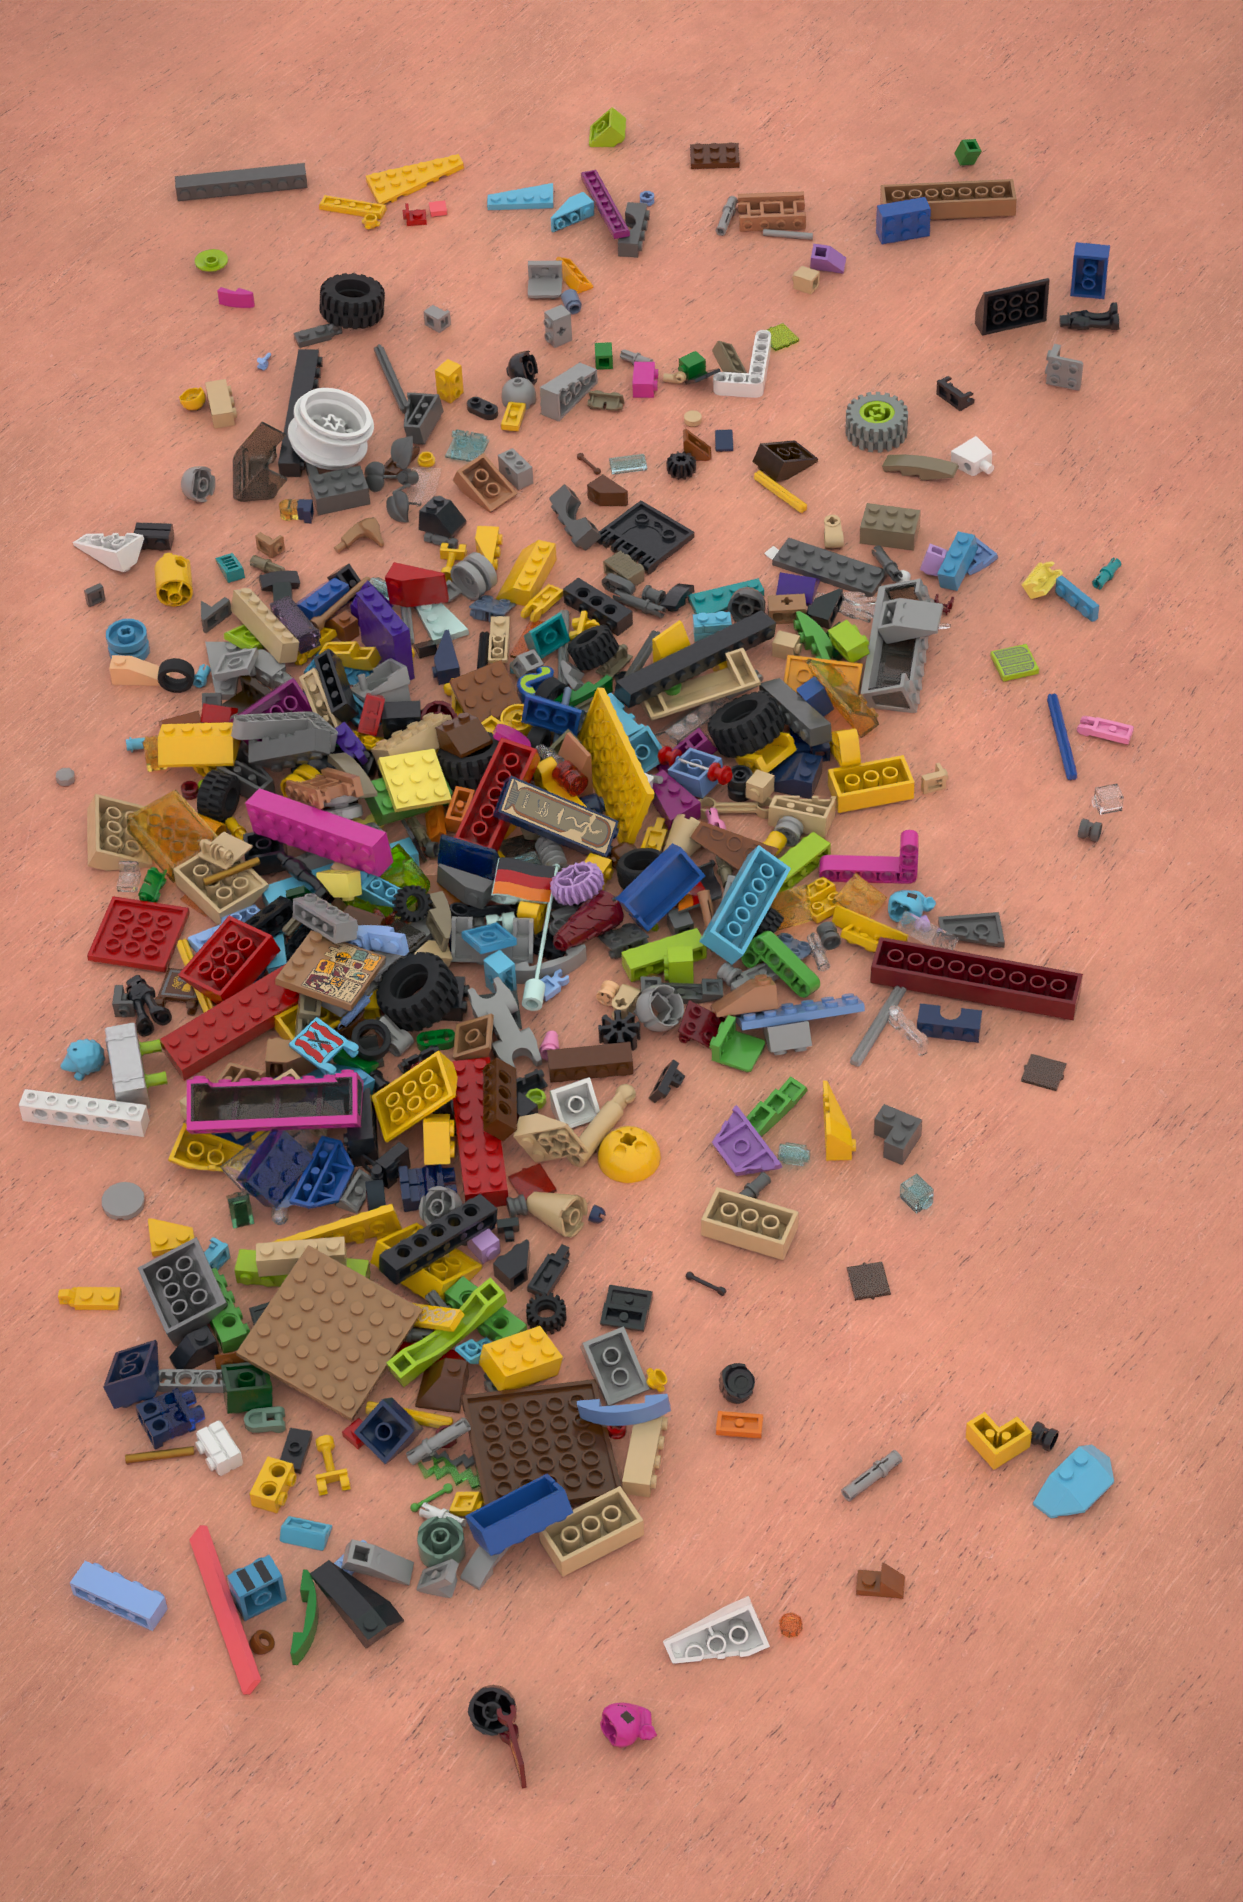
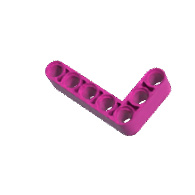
M905 830L901 833L899 857L824 855L819 860V878L825 877L831 882L911 884L917 880L919 835L914 830Z

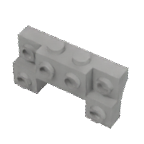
M452 917L451 956L453 959L451 962H476L479 965H484L483 960L496 951L480 954L461 938L462 931L473 929V917ZM513 918V933L511 934L517 938V945L499 950L514 963L524 961L533 963L534 918Z

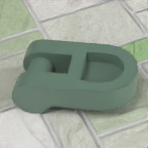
M280 1406L252 1409L244 1416L245 1427L252 1433L284 1432L286 1430V1423L283 1421L285 1409Z

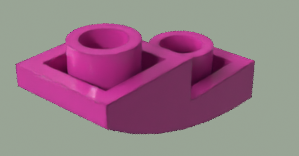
M223 287L217 290L219 304L235 308H253L255 306L253 292L241 288L232 291Z

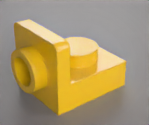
M456 1492L449 1512L455 1516H466L483 1507L481 1493Z

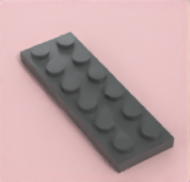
M792 538L786 540L772 559L773 566L806 577L817 578L821 582L869 598H873L879 586L882 585L888 576L882 568Z

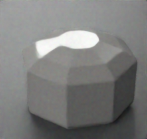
M61 768L56 772V781L61 786H69L75 782V773L70 768Z

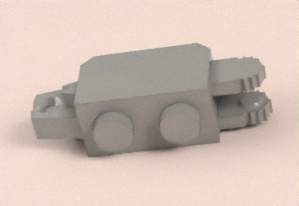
M264 649L258 650L259 655L254 664L256 672L251 676L252 678H256L263 685L273 690L292 678L286 673L285 663H278Z

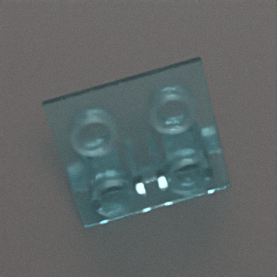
M453 430V440L445 458L471 462L484 453L489 439L483 433L471 432L469 434V431Z

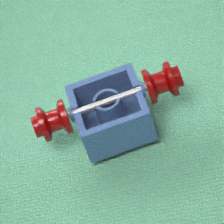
M664 746L658 752L659 763L661 765L669 763L668 774L693 796L703 799L717 783L726 785L732 779L731 768L723 766L722 758L693 748H689L682 755L681 750L675 749L672 751V748L669 746Z

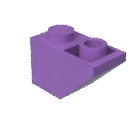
M813 244L810 269L844 273L845 256L831 246Z

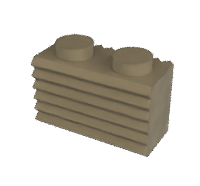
M619 551L603 561L604 573H613L631 581L634 586L644 582L645 570L643 566L636 563V561L634 562L628 554Z

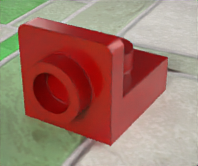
M405 203L406 209L402 210L403 220H407V226L427 225L426 209L409 211V204Z

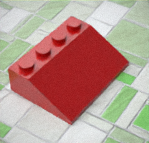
M229 915L178 976L211 1001L220 1004L250 986L281 950L272 935Z

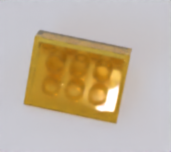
M812 659L806 660L812 676H815L825 687L831 703L853 729L856 728L860 738L879 725L877 720L879 715L873 707L870 709L867 707L866 704L868 702L862 694L857 695L855 692L857 689L851 681L846 682L844 679L846 676L840 668L836 670L832 664Z
M176 789L127 816V831L162 871L167 870L166 875L173 883L175 882L173 869L202 851L199 846L202 839H209L212 842L218 837Z

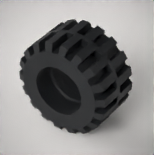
M598 625L577 635L569 643L567 650L577 668L581 671L597 668L609 661L619 650V645L607 625Z
M218 770L208 772L198 791V813L225 823L228 818L232 817L239 802V778L236 775Z

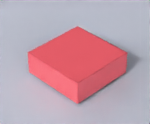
M445 200L429 202L431 217L447 215Z

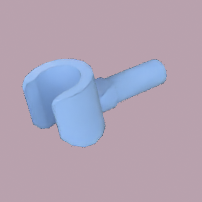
M267 353L263 358H257L259 363L257 368L261 370L267 369L269 364L267 360L271 353Z

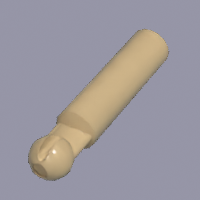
M620 1085L613 1099L604 1104L580 1135L579 1139L589 1149V1153L567 1157L569 1162L577 1167H583L602 1140L623 1116V1110L627 1104L635 1100L636 1092L631 1085Z

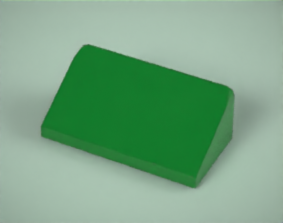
M343 1048L333 1057V1061L336 1064L360 1068L367 1074L379 1066V1063L376 1061L363 1060L357 1055L351 1057Z

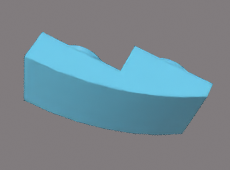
M487 1337L478 1342L470 1339L455 1347V1351L470 1364H479L482 1346L492 1341Z

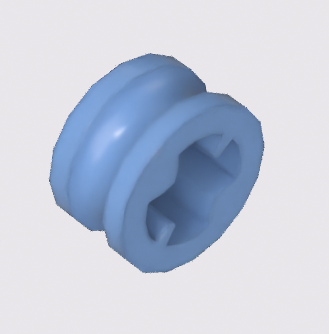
M651 191L641 192L640 203H647V206H652L654 204V193Z

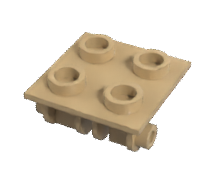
M223 832L212 842L209 839H202L199 843L202 851L197 856L227 870L246 854L253 845Z

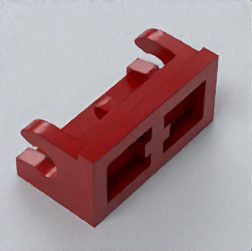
M371 693L366 694L357 732L372 736L377 735L385 702L383 696L371 695Z

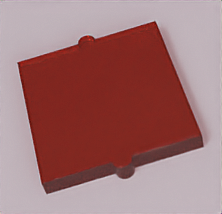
M540 1163L529 1168H522V1171L508 1176L518 1195H524L525 1201L533 1192H557L556 1187Z

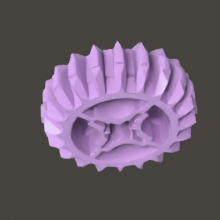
M582 861L578 864L576 862L574 865L562 868L561 872H557L556 876L552 877L550 882L551 893L558 903L563 905L569 904L570 906L575 903L579 905L580 902L592 899L593 895H597L598 891L603 889V873L596 863H585V861Z

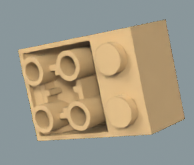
M538 1113L519 1117L517 1130L514 1132L513 1137L535 1163L589 1153V1149L567 1123Z

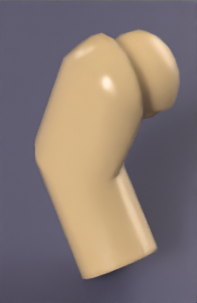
M682 371L674 374L664 373L663 382L681 384L686 380V374Z

